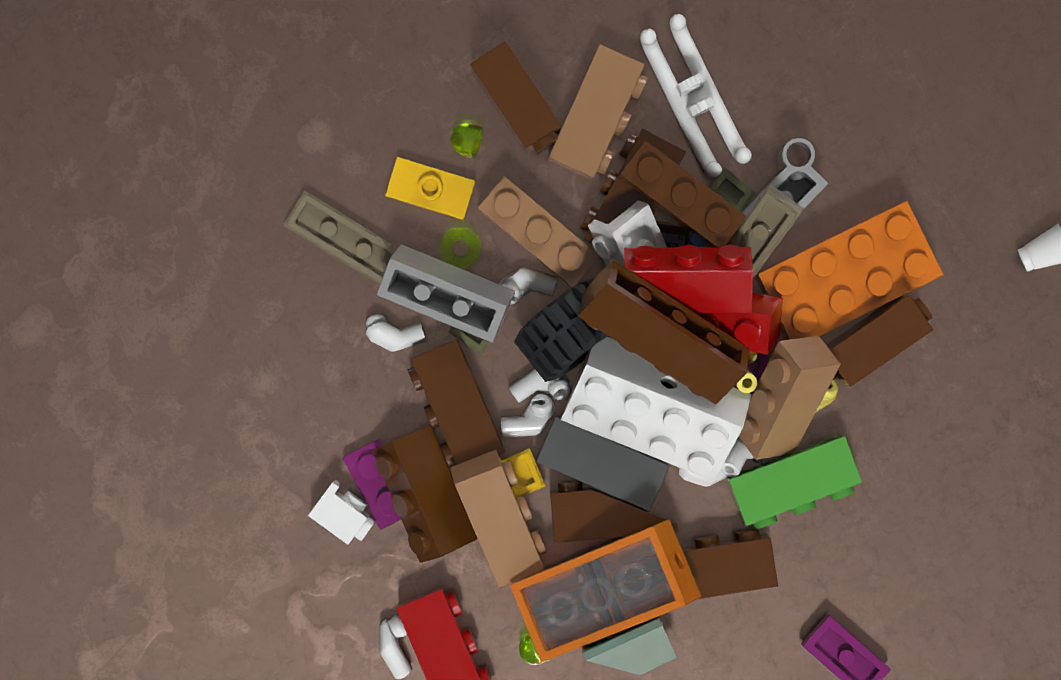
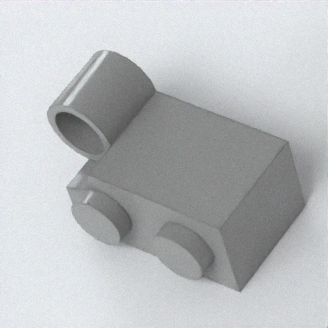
M803 138L791 139L784 144L779 152V161L783 169L741 212L747 216L770 184L802 208H805L829 184L811 167L815 159L813 145ZM790 145H800L805 149L807 161L803 166H793L787 160L786 153Z

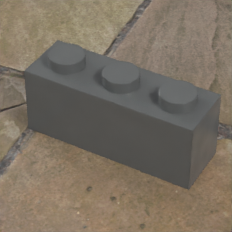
M555 415L536 462L650 511L670 466L657 458L562 421V417Z

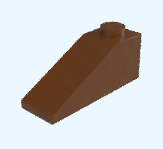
M581 481L558 483V490L550 491L555 543L626 537L668 519L672 524L674 532H678V524L675 520L648 511L594 488H583Z

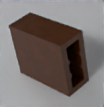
M505 41L470 64L473 76L525 154L534 149L536 154L539 155L555 144L558 139L556 134L560 132L561 124Z
M910 295L900 296L886 303L826 344L841 364L834 376L839 385L853 386L933 331L928 322L933 317L920 298L914 300Z

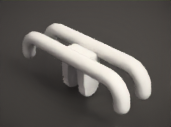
M674 14L669 22L671 32L692 77L679 84L677 83L659 46L654 30L650 28L644 29L640 34V41L645 55L701 168L708 177L717 178L722 173V167L714 158L696 122V116L710 111L730 153L737 162L741 164L748 163L752 154L743 143L687 28L685 17L681 14Z

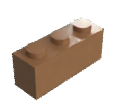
M600 44L548 160L592 180L596 172L605 175L614 155L613 151L607 149L614 134L622 137L631 117V114L624 112L630 97L639 99L648 79L647 76L641 74L645 64Z
M505 176L478 207L480 212L571 288L579 282L600 257Z
M819 336L778 342L750 399L744 426L739 435V438L755 460L795 453L839 369L840 362Z
M493 450L451 467L455 487L498 588L544 571L540 555L547 553L539 531L530 532L526 521L533 517L524 495L518 498L515 496L512 486L518 484V480L510 461L502 463L497 450Z

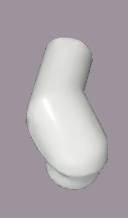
M535 369L508 386L518 403L535 392L552 396L555 400H563L571 391L570 381L567 376L563 375L556 380L545 382Z
M399 615L393 616L390 620L385 618L379 626V652L395 679H402L412 671V667L398 642L399 637L407 635Z

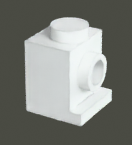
M335 480L308 516L347 545L354 537L362 541L376 521L370 518V514L364 511L367 504L350 491H347L345 495L338 492L342 484Z

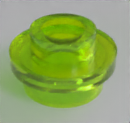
M451 229L441 239V257L446 263L460 269L467 268L474 264L480 255L481 246L479 239L469 229ZM462 240L467 243L468 251L465 255L457 256L453 253L452 247L456 241Z

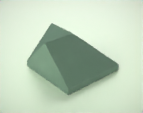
M659 616L582 646V652L586 661L637 675L646 673L677 658Z

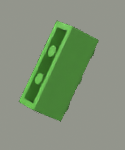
M840 434L796 450L795 453L786 454L772 459L765 464L762 463L740 471L736 477L728 476L726 478L742 523L745 526L753 524L755 529L776 523L778 521L776 515L788 510H792L793 515L809 511L816 507L815 500L830 495L832 501L855 493L853 486L862 483L846 437Z

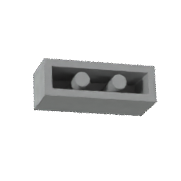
M401 244L389 260L377 295L493 343L503 325L515 291Z

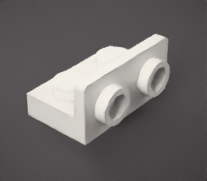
M639 200L609 224L598 220H593L588 224L594 238L592 245L595 251L603 258L606 266L612 259L624 266V248H637L639 246L667 248L649 204Z

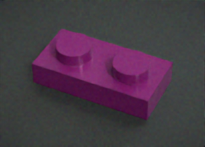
M379 438L344 456L343 460L379 529L382 530L398 522L401 518L395 512L386 482L376 468V459L372 449L383 445Z
M829 614L821 620L801 643L809 653L840 680H883L891 671L887 665Z

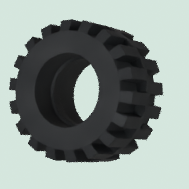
M595 278L578 283L548 304L523 326L514 341L545 382L556 380L574 369L585 360L590 348L606 337H609L602 331L591 328L583 319L578 317L583 291Z

